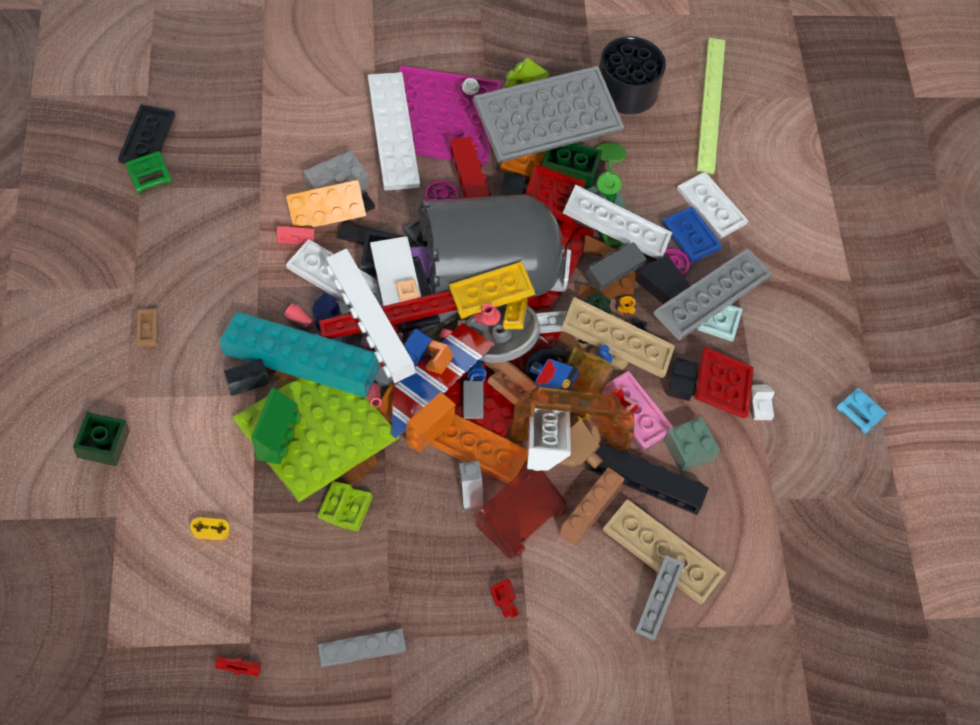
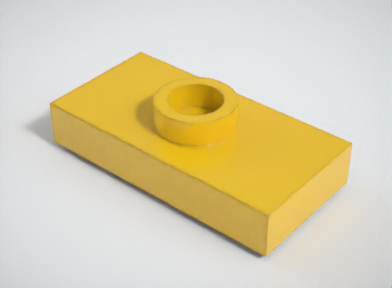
M527 297L506 304L503 322L504 329H523L528 302Z

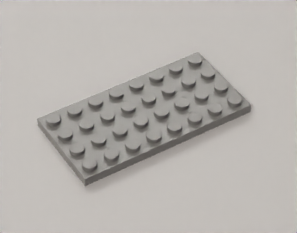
M598 66L473 97V102L498 163L615 133L624 129V125Z

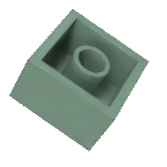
M703 417L668 429L664 437V442L681 473L716 460L720 452V448Z

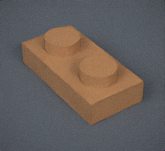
M157 309L137 310V347L157 346Z

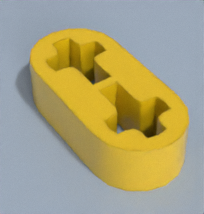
M200 517L194 519L190 524L192 535L198 539L224 540L230 535L229 523L223 519ZM199 524L203 525L201 532H197L196 529L199 527ZM220 526H223L224 530H222V533L219 534L216 529H219Z

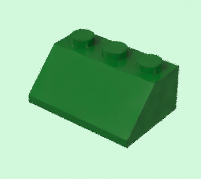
M274 388L270 390L251 439L257 460L281 465L282 459L286 458L288 454V444L294 438V428L300 422L301 413L294 401Z

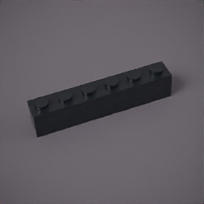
M599 443L600 448L595 453L603 461L595 469L588 463L587 470L602 476L609 467L625 478L623 485L698 515L709 487L704 486L699 481L687 479L682 474L670 472L663 466L653 465L646 459L636 458L626 451L612 448L607 443Z

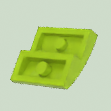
M332 481L318 518L339 527L359 532L373 495L370 492L353 489L351 485Z

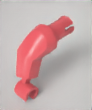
M487 303L482 307V312L473 314V317L479 324L493 326L500 321L501 315L498 309L494 308L492 304Z

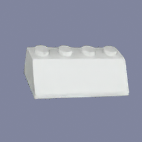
M531 405L528 427L527 469L548 471L571 454L570 408Z

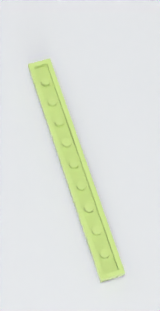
M709 38L707 46L697 171L714 174L716 164L725 40Z

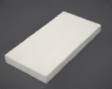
M706 172L678 185L677 191L691 207L693 206L719 239L747 225L748 220Z
M408 237L370 242L383 306L400 302L396 288L397 282L415 279L420 298L421 294Z

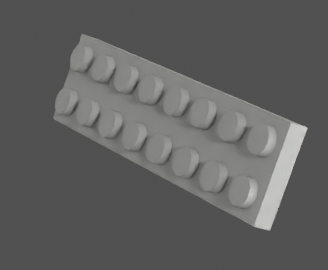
M747 248L657 308L653 314L680 341L769 279L773 273Z

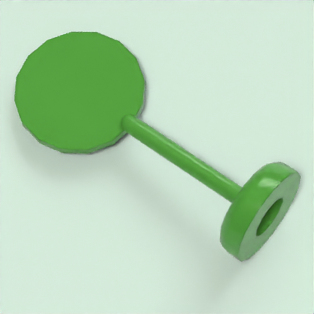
M603 143L597 146L596 149L602 150L600 159L608 162V172H604L598 177L597 188L604 194H615L621 189L622 180L618 174L612 172L613 162L624 160L627 152L619 144Z

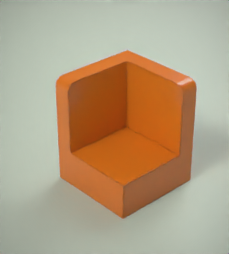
M431 340L428 347L433 356L427 363L426 369L442 374L454 356L447 344Z

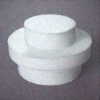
M468 78L463 82L462 90L469 95L476 94L479 91V84L475 79Z

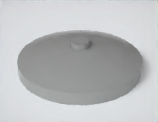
M506 304L494 307L498 309L501 315L500 321L496 325L487 326L479 324L475 321L473 315L466 322L465 325L495 344L479 359L490 363L506 362L522 356L534 346L540 334L538 317L529 306L526 308L523 329H504L503 322Z

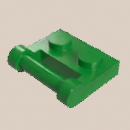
M160 151L125 163L137 194L163 183H172ZM158 172L163 174L161 177L139 184L138 179Z

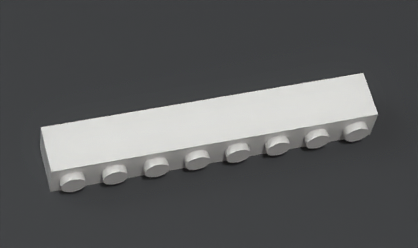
M344 249L327 257L328 266H326V270L330 277L334 276L336 279L334 284L337 290H342L344 293L342 298L346 305L350 304L351 308L349 310L353 318H358V326L362 334L366 332L368 336L366 340L370 348H375L376 352L374 354L378 362H383V370L387 378L391 377L394 383L415 374L413 361L348 250Z

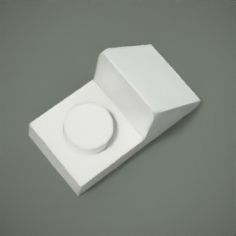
M768 384L752 385L750 400L754 420H773L774 418L772 398L775 391Z

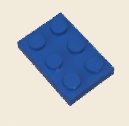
M693 206L662 221V225L666 230L672 232L671 237L691 263L709 256L722 248L721 243Z

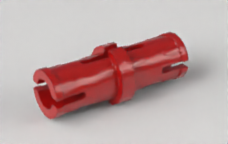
M218 655L215 669L231 671L235 675L242 673L258 677L261 671V663L245 661L241 657L234 659Z

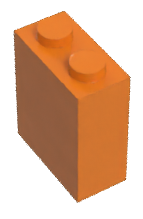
M442 392L407 421L406 443L410 448L416 449L419 453L453 424L456 404Z

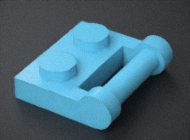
M859 388L836 408L837 411L843 412L860 427L863 434H867L887 414L886 411Z

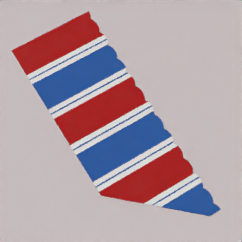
M461 323L441 342L448 345L454 356L442 374L426 369L427 363L433 356L430 353L415 367V374L402 379L393 387L392 436L397 439L399 434L405 431L407 421L440 392H446L463 373L469 370V367L473 366L495 344L464 323Z

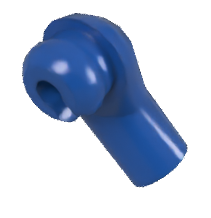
M600 345L597 351L603 367H609L613 360L612 355L609 353L610 348L607 345Z

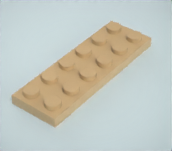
M575 297L571 300L560 328L598 348L600 345H607L610 348L609 353L661 378L666 375L675 345Z
M628 499L603 528L606 534L658 573L665 556L684 562L685 565L676 587L701 606L726 574V572Z

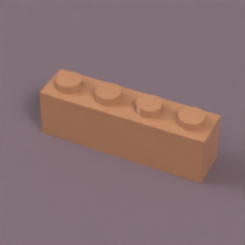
M608 467L562 525L559 535L576 547L619 492L625 478Z

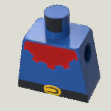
M548 359L545 365L534 361L530 368V372L538 375L535 383L561 404L580 373L577 368L552 359Z

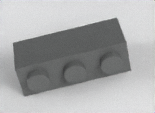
M634 242L629 245L626 243L619 247L617 252H610L605 255L602 261H595L590 264L586 276L599 293L641 268L646 258Z

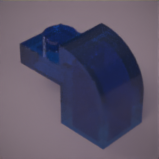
M326 292L313 305V323L319 332L321 331L319 321L334 318L340 313L338 301Z

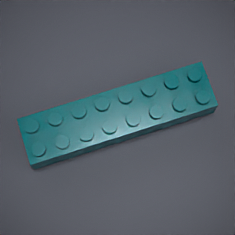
M240 312L235 313L219 340L224 355L250 363L262 359L266 368L365 398L381 368L372 351Z

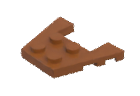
M586 235L584 238L583 253L601 256V261L608 253L618 251ZM636 271L599 293L593 287L579 285L577 299L583 302L599 301V299L631 297L634 294Z

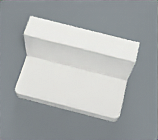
M567 249L566 257H562L561 273L557 283L551 289L552 291L566 292L571 250Z

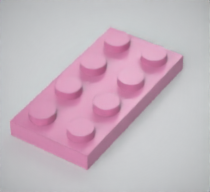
M629 371L598 388L597 393L606 404V396L617 387L622 388L625 397L638 403L639 409L627 420L617 415L615 416L643 451L662 440L667 430L673 428L672 424Z

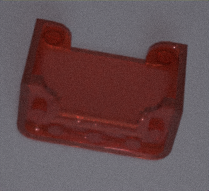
M526 467L480 509L476 527L511 559L515 555L519 556L525 550L526 540L550 517H556L557 515L561 517L567 511V501L543 470L535 471Z

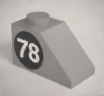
M479 461L459 463L458 477L463 510L483 508V485Z

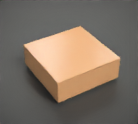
M415 279L396 283L400 302L419 298Z

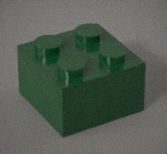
M87 412L73 445L77 458L117 466L130 432L127 421Z

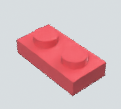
M277 226L278 243L303 245L308 239L315 242V229Z

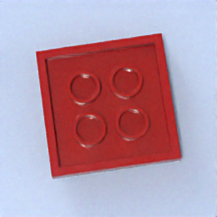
M535 164L525 195L542 201L551 210L555 218L572 224L574 218L564 214L563 211L575 185L584 189L585 182Z
M704 347L700 354L695 399L745 419L749 414L754 367Z

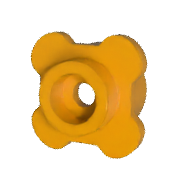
M624 296L618 299L619 307L617 310L619 313L634 314L636 312L634 308L636 300L634 298Z

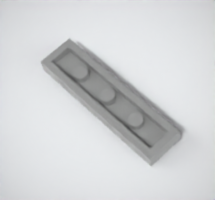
M665 556L635 631L636 634L655 641L685 565L684 562Z
M398 629L318 644V651L322 668L406 652L403 630Z

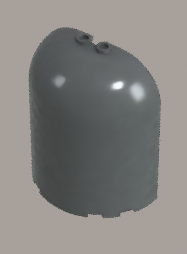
M502 195L425 200L420 202L418 215L423 241H427L430 257L429 278L432 295L450 291L449 284L521 261L535 291V295L529 297L545 294L557 283L561 273L562 256L565 254V248L561 241V231L551 210L542 201L528 195Z

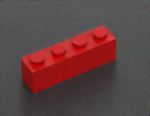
M471 136L450 140L449 150L463 197L491 196L490 188L486 187L485 184L487 181L486 174L481 171L480 157L477 158V145L473 143Z

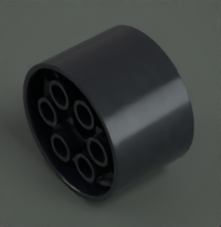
M634 36L620 37L609 42L602 51L599 69L618 113L639 114L650 109L657 100L666 69V60L662 51L646 39Z

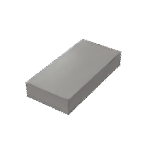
M463 381V419H483V381Z

